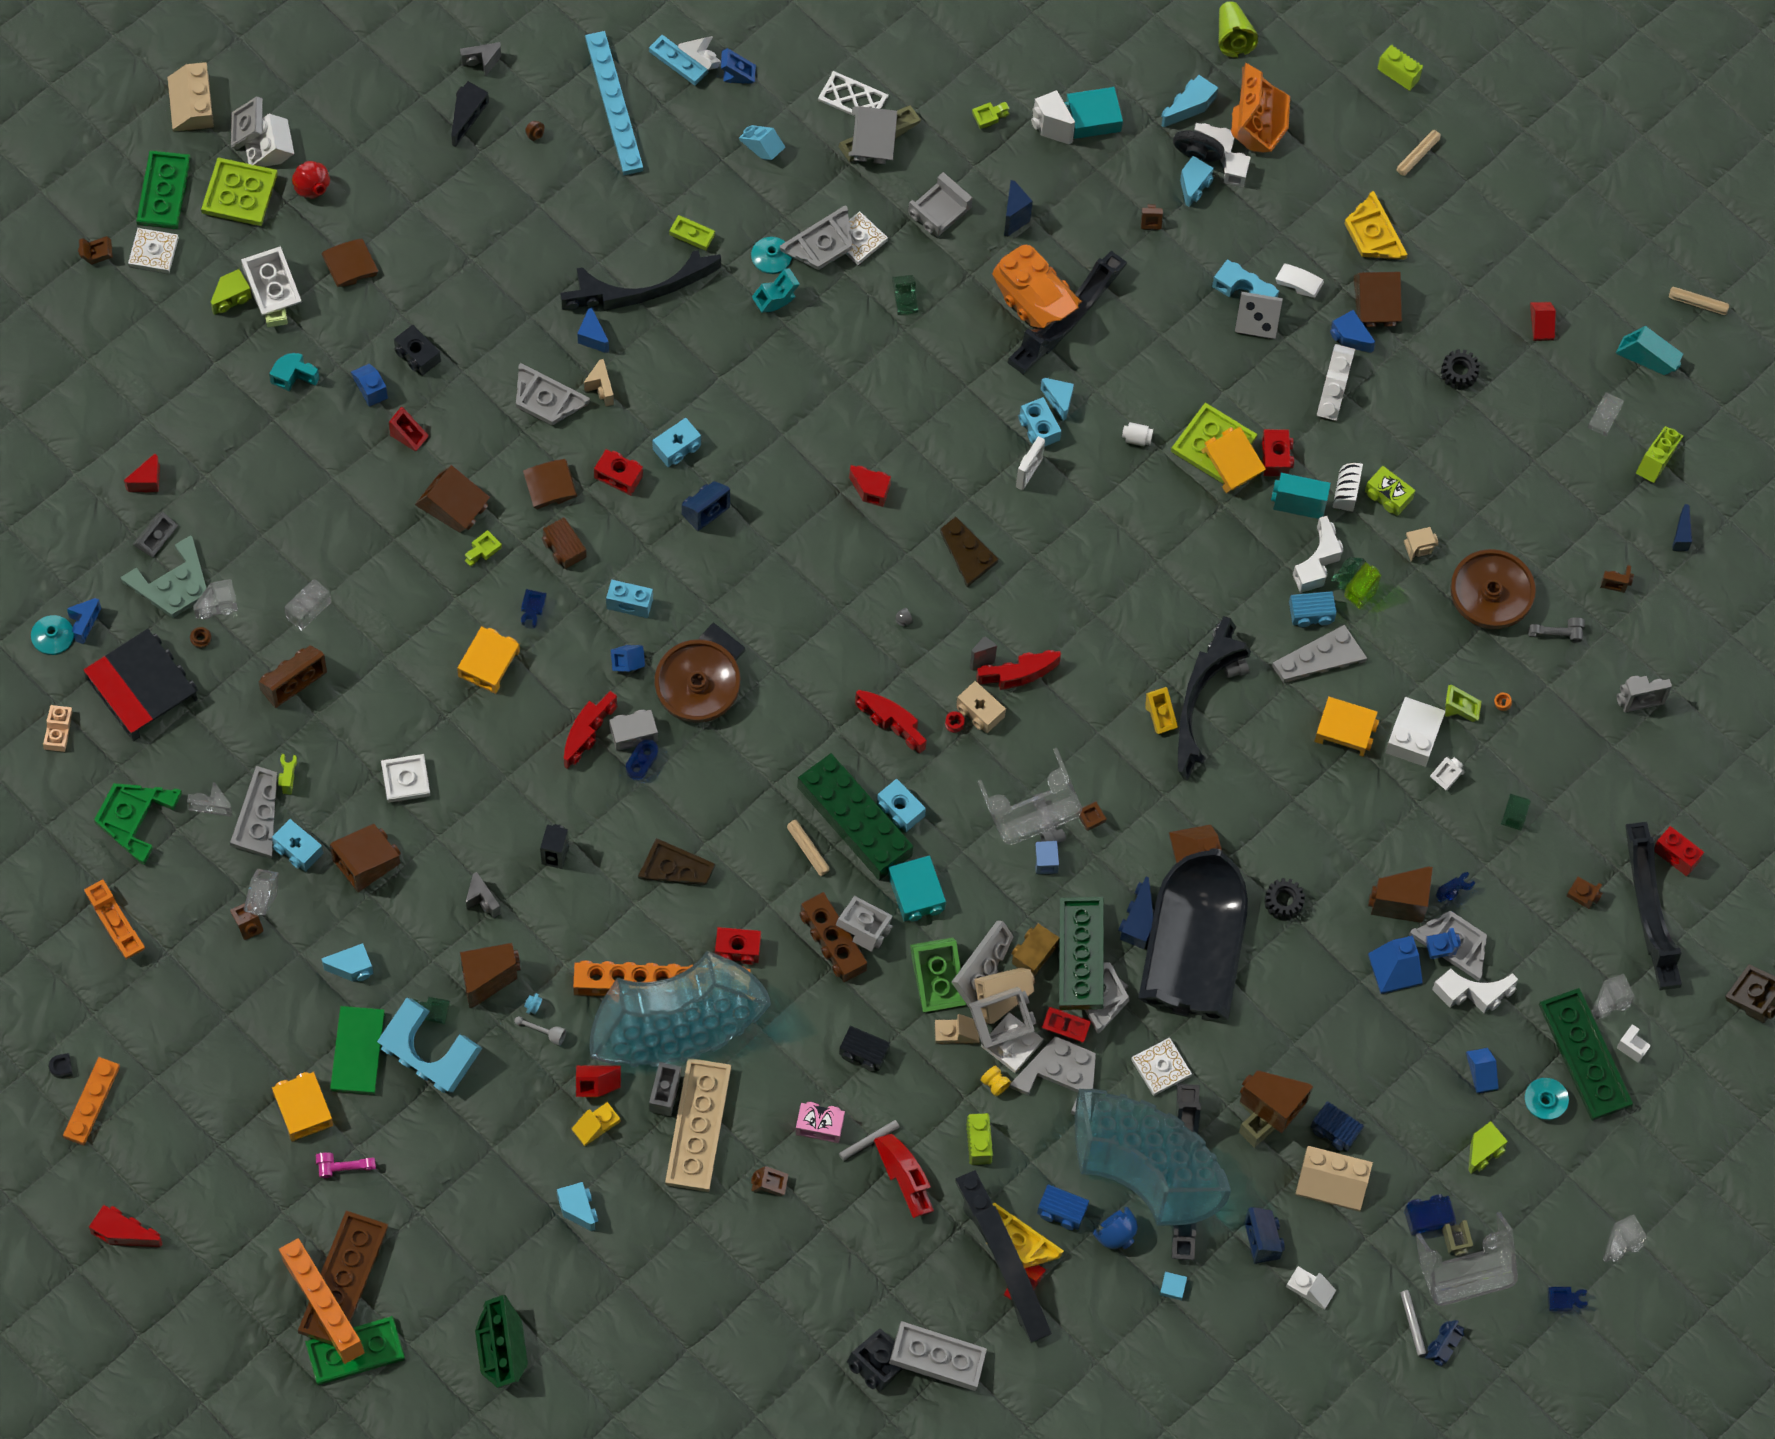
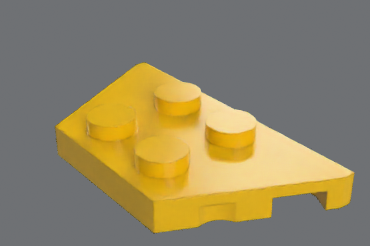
M1372 191L1363 203H1360L1356 210L1345 219L1344 224L1362 257L1407 259V252L1375 192Z
M993 1203L1009 1233L1024 1268L1056 1260L1062 1256L1064 1250L996 1203Z

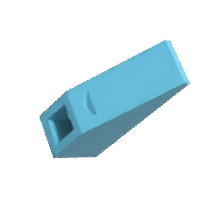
M1200 75L1194 80L1191 79L1187 83L1185 91L1175 97L1173 105L1166 107L1163 111L1161 126L1166 127L1205 112L1217 98L1218 87Z

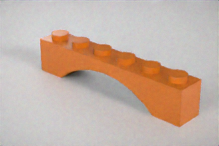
M299 1238L279 1248L284 1264L309 1300L344 1364L364 1354L365 1352L359 1337Z

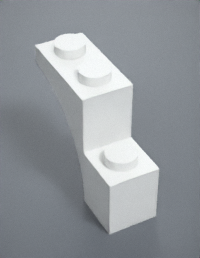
M1196 123L1194 131L1215 138L1225 149L1224 155L1220 159L1224 168V183L1244 188L1250 156L1242 153H1232L1235 138L1231 130L1212 127L1205 123Z
M1335 344L1317 416L1337 421L1355 349Z
M1327 516L1319 518L1317 529L1320 543L1316 552L1308 560L1296 565L1294 568L1293 577L1300 593L1324 586L1327 577V570L1324 565L1340 561L1343 545L1340 540L1337 541L1335 526L1332 522H1329Z
M1450 969L1435 981L1432 990L1449 1008L1455 1004L1460 1005L1468 997L1485 1013L1489 1009L1491 1011L1496 1009L1504 996L1508 998L1517 990L1516 984L1518 979L1512 973L1508 977L1496 982L1479 983L1467 980Z

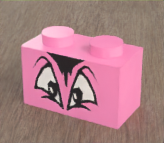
M813 1102L801 1103L796 1125V1135L839 1143L845 1111H841L840 1108L829 1106L828 1108L820 1107L817 1103Z

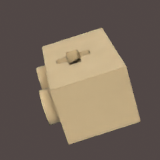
M976 681L957 697L956 706L958 711L964 716L967 715L972 720L974 726L979 730L982 729L985 733H988L1005 718L1006 708Z

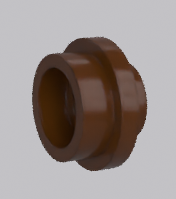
M531 121L525 129L527 137L532 141L541 138L544 134V124L539 121Z
M197 627L190 634V641L197 648L208 646L212 639L210 631L204 627ZM200 636L205 637L203 640H197Z

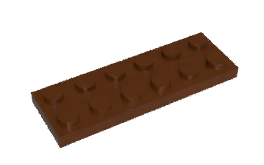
M345 1211L321 1271V1276L351 1323L388 1230V1224ZM309 1302L298 1328V1334L333 1345Z

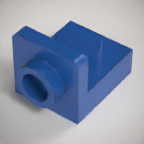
M1449 928L1447 933L1426 936L1425 939L1430 959L1456 955L1458 948L1461 946L1459 934H1455L1454 928Z

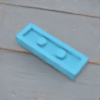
M663 35L649 47V52L693 85H696L708 73L707 68L683 52L676 44Z

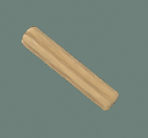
M1432 130L1398 165L1397 172L1405 176L1440 140L1441 134L1436 130Z
M1672 287L1669 293V298L1722 315H1726L1729 309L1728 303L1680 288Z
M793 820L788 823L787 829L818 874L823 876L828 873L829 866L799 822Z

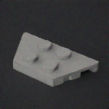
M843 206L780 245V250L817 270L853 249L847 206Z
M522 363L519 364L516 407L550 425H554L590 403L589 397Z
M1452 911L1441 915L1438 919L1428 921L1426 925L1418 929L1414 928L1411 930L1409 936L1413 935L1415 940L1427 947L1426 936L1447 933L1449 928H1454L1455 934H1459L1461 946L1458 948L1456 955L1443 958L1477 981H1480L1487 934Z
M1104 963V1009L1085 1010L1097 1033H1100L1129 1002V996L1111 963Z

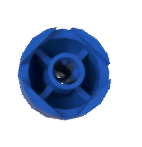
M1124 1207V1213L1121 1210L1115 1212L1100 1224L1104 1227L1099 1232L1095 1229L1093 1232L1094 1237L1103 1246L1109 1249H1118L1120 1247L1126 1249L1134 1243L1133 1237L1137 1233L1138 1224L1131 1210L1128 1207Z

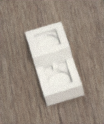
M1285 263L1276 277L1277 284L1295 288L1297 294L1313 298L1316 297L1324 283L1323 279Z

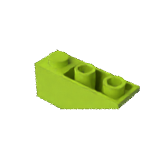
M1665 426L1645 453L1636 474L1655 483L1683 438V435Z

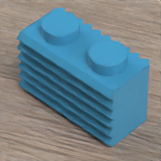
M1333 591L1290 596L1289 606L1294 626L1307 627L1313 623L1328 625L1335 621L1336 608Z

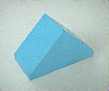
M1044 378L1041 381L1040 390L1064 421L1067 418L1074 384Z

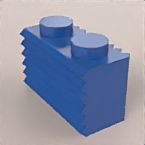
M1048 1184L1039 1204L1037 1214L1045 1221L1052 1222L1054 1220L1061 1223V1226L1068 1230H1073L1074 1228L1079 1230L1088 1208L1089 1200Z

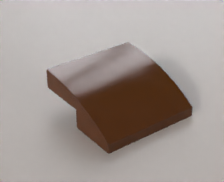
M363 238L339 244L322 252L323 259L337 287L356 284L358 279L374 277L378 273V269Z
M566 459L546 462L523 470L535 509H540L554 502L561 504L577 497Z

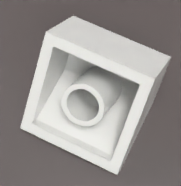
M1056 90L1036 98L1033 118L1031 119L1034 129H1038L1041 136L1071 144L1073 142L1075 121L1058 91Z

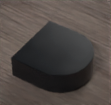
M69 1053L56 1055L51 1058L48 1067L54 1077L65 1078L73 1076Z

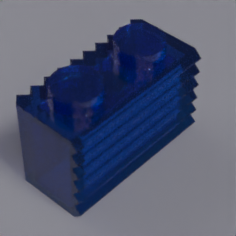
M1442 1194L1430 1197V1200L1421 1201V1199L1411 1200L1404 1210L1411 1235L1439 1230L1445 1224L1454 1226L1456 1223L1450 1197H1443Z

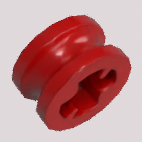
M957 711L947 714L945 719L946 729L952 733L960 732L964 727V716ZM951 720H959L958 724L951 725Z

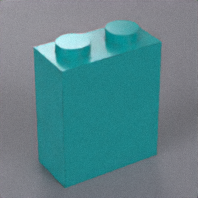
M1115 87L1067 94L1064 104L1075 121L1074 139L1122 131L1123 119Z
M1281 473L1280 480H1275L1271 501L1275 502L1273 510L1319 519L1324 516L1331 483Z
M930 855L888 867V877L903 921H917L922 916L928 914L938 915L945 910L946 900Z

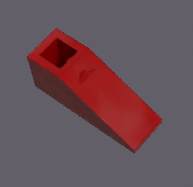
M103 1205L89 1226L92 1235L110 1245L161 1247L163 1245L160 1234L152 1228L148 1230L143 1228L141 1223L133 1217L129 1219L124 1217L123 1213L114 1206L109 1208Z

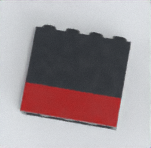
M149 629L141 632L83 669L86 680L133 742L140 738L139 730L190 697L195 702L198 700L196 694L198 689L194 682L186 679V673L180 664L176 666L173 662L174 657L168 649H163L159 636L156 633L152 634Z

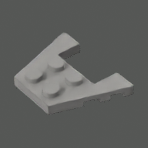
M1054 1037L1012 1081L1010 1088L1029 1095L1037 1076L1079 1093L1071 1114L1089 1121L1092 1109L1096 1053Z

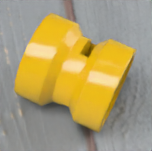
M996 1065L990 1068L980 1079L984 1085L991 1087V1093L994 1096H999L1011 1084L1008 1077H1002L1001 1070Z

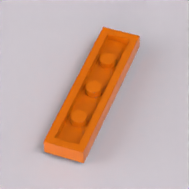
M98 1057L64 1131V1139L85 1145L119 1071V1064Z

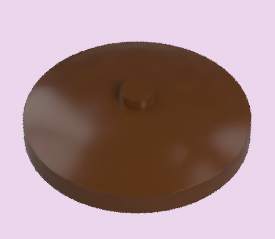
M1487 549L1468 555L1458 564L1453 573L1450 592L1456 609L1469 622L1483 628L1502 629L1517 624L1528 614L1534 602L1536 587L1531 571L1519 558L1502 550Z
M689 640L677 644L662 657L655 672V689L662 706L674 717L693 723L707 722L722 716L736 701L740 690V672L734 657L721 645L708 640Z

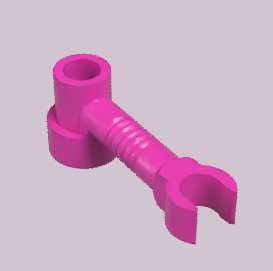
M333 1153L316 1154V1165L319 1166L320 1178H330L333 1176L332 1172L341 1170L376 1169L375 1158L334 1163Z

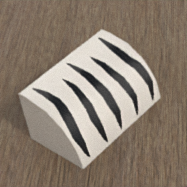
M1350 463L1340 468L1333 508L1353 512L1363 464Z

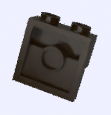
M1749 964L1725 996L1726 1001L1744 1009L1746 1015L1763 1023L1768 1018L1773 1019L1775 1016V976Z

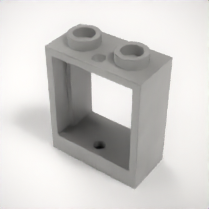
M1015 987L968 1004L984 1048L1035 1031L1033 1025L1036 1024L1033 1012H1028L1026 1004L1029 1003L1026 991L1022 992L1019 987ZM1016 996L1025 1024L990 1036L981 1008Z

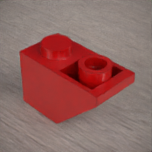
M851 465L849 478L863 502L883 507L890 489L891 476L881 471L874 472L868 470L863 466Z
M576 1066V1097H599L621 1088V1066Z

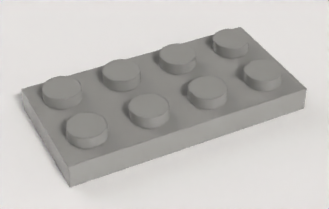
M901 1321L889 1364L976 1391L987 1348Z

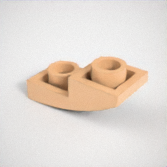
M50 706L47 730L43 742L44 750L65 752L70 730L72 707Z

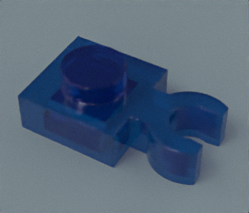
M526 589L521 606V611L526 612L521 617V624L523 626L527 619L533 620V628L537 626L536 614H543L547 593Z
M1549 1287V1311H1571L1573 1309L1572 1305L1578 1308L1587 1307L1588 1302L1579 1300V1296H1586L1587 1290L1580 1289L1576 1293H1572L1571 1287Z

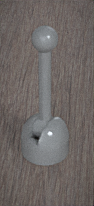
M520 1016L515 1018V1024H522L548 1034L549 1040L560 1046L565 1039L567 1031L564 1028L553 1027L548 1030L524 1021Z

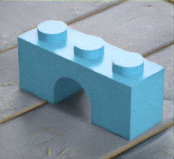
M1228 259L1214 276L1212 285L1213 288L1228 297L1238 289L1271 297H1278L1279 290L1274 285L1262 281L1256 274L1247 272L1238 263L1231 262Z

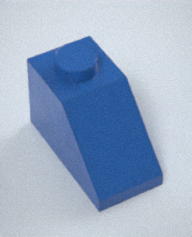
M1354 310L1332 321L1330 333L1335 341H1339L1341 346L1369 353L1374 351L1375 341Z
M371 364L351 371V375L368 406L388 398L386 385L379 372Z

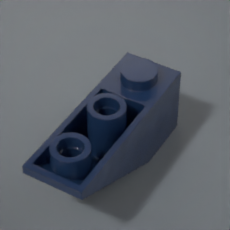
M1145 877L1143 883H1138L1134 893L1137 895L1135 902L1131 900L1127 909L1129 916L1127 920H1122L1118 930L1122 932L1120 940L1145 949L1149 940L1153 922L1149 877Z

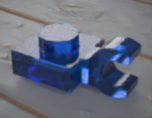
M1464 872L1459 878L1456 877L1440 886L1436 897L1440 902L1446 899L1448 901L1452 900L1459 894V889L1471 890L1475 885V881L1466 883L1464 879L1469 876V873Z

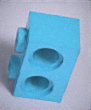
M1044 397L1021 406L1018 418L1021 425L1025 426L1028 430L1027 435L1031 443H1034L1038 436L1045 439L1044 447L1060 441L1061 429ZM1030 414H1036L1038 417H1032ZM1039 431H1046L1047 434H1041Z

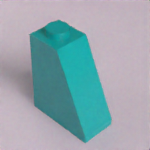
M1647 326L1624 336L1616 351V354L1662 375L1672 371L1675 372L1680 367V360L1683 356L1682 352Z

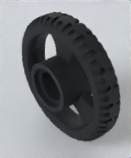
M1191 130L1179 131L1173 138V145L1176 149L1191 158L1194 156L1201 161H1218L1222 159L1225 152L1223 145L1218 140L1201 132Z

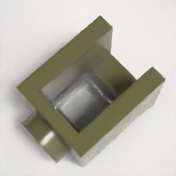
M1467 1220L1454 1226L1445 1224L1441 1229L1449 1254L1455 1253V1256L1468 1254V1250L1473 1247Z

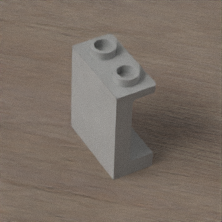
M862 106L852 107L855 125L853 147L848 156L854 157L855 161L866 162L867 158L874 159L873 163L886 164V161L893 160L897 111Z
M943 172L938 176L936 185L916 202L913 200L909 202L908 212L913 220H918L928 233H933L938 238L972 208L973 197Z

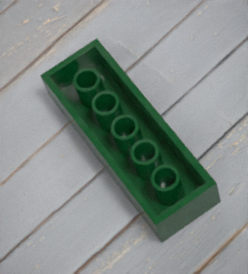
M832 753L798 777L797 788L878 880L888 875V867L904 863L912 857L913 845Z

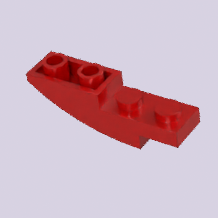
M1047 650L1039 654L1028 652L1018 656L1017 664L1004 663L1002 666L984 665L981 668H977V683L999 682L1000 690L1030 683L1060 664L1061 652Z
M862 690L856 692V706L862 712L865 711L876 726H880L885 730L891 725L893 732L898 736L901 735L905 739L907 746L912 750L915 749L919 754L926 749L927 740L917 731L918 720L910 712L880 695Z
M609 691L597 705L589 701L575 719L567 737L564 750V767L566 769L572 764L576 765L582 757L581 754L586 749L590 750L596 742L595 730L602 725L603 719L608 714L611 715L616 710L617 695Z
M892 1134L875 1138L874 1142L890 1180L897 1179L912 1217L916 1218L933 1212V1207L925 1191L931 1186L911 1152Z

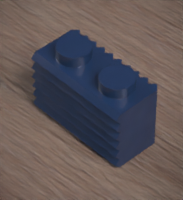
M1329 1101L1325 1103L1311 1124L1315 1135L1320 1138L1326 1137L1332 1141L1331 1144L1334 1148L1340 1151L1343 1149L1348 1152L1359 1137L1364 1127L1359 1121L1345 1114L1344 1111H1341V1109H1338Z

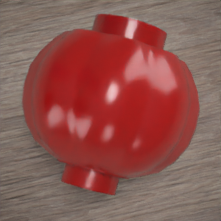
M307 161L296 168L292 176V184L299 196L314 199L326 192L330 184V176L323 164Z

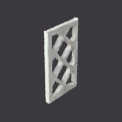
M833 71L819 95L818 101L852 115V109L842 105V102L852 100L856 107L858 106L856 98L867 96L869 104L862 107L881 109L889 95ZM837 77L844 80L845 84L835 86L833 81ZM851 86L860 87L865 92L854 94ZM848 88L850 96L839 98L837 90ZM833 92L836 100L832 101L825 98L826 93ZM876 94L882 98L880 101L873 103L870 95Z

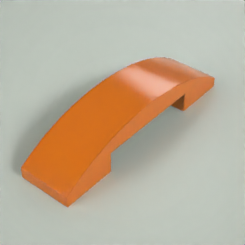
M102 879L84 889L99 919L124 958L128 959L144 950L143 943L135 930L130 926L105 881Z

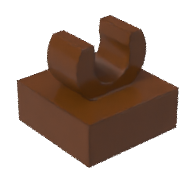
M1148 204L1147 208H1142L1141 229H1161L1163 208H1156V204Z
M1097 802L1077 810V815L1087 831L1106 822V817Z

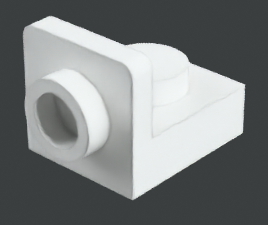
M1446 757L1430 777L1445 790H1448L1458 777L1465 773L1462 769L1464 765L1455 757L1452 760Z

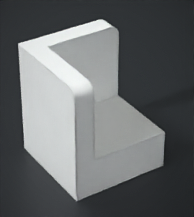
M1632 1024L1620 1040L1617 1049L1639 1063L1650 1048V1044L1637 1036L1639 1028Z

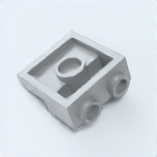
M1647 676L1630 677L1626 680L1625 684L1620 685L1621 693L1617 694V702L1619 706H1622L1624 713L1665 704L1672 688L1670 679H1656L1649 683Z
M854 896L838 918L836 926L855 935L852 942L872 952L874 947L880 948L884 940L883 936L887 937L892 929L890 921L893 916Z

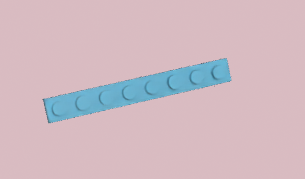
M602 31L585 35V40L623 175L642 172V161L606 33Z

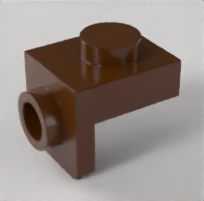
M107 236L92 242H88L84 238L79 239L78 252L80 257L91 265L112 258L111 239Z

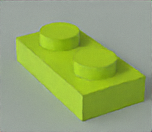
M678 215L669 230V235L706 251L715 236V231Z

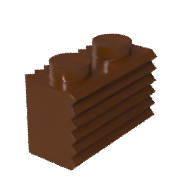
M565 517L543 528L542 541L545 547L552 549L555 562L558 565L561 564L564 569L587 557L585 547Z

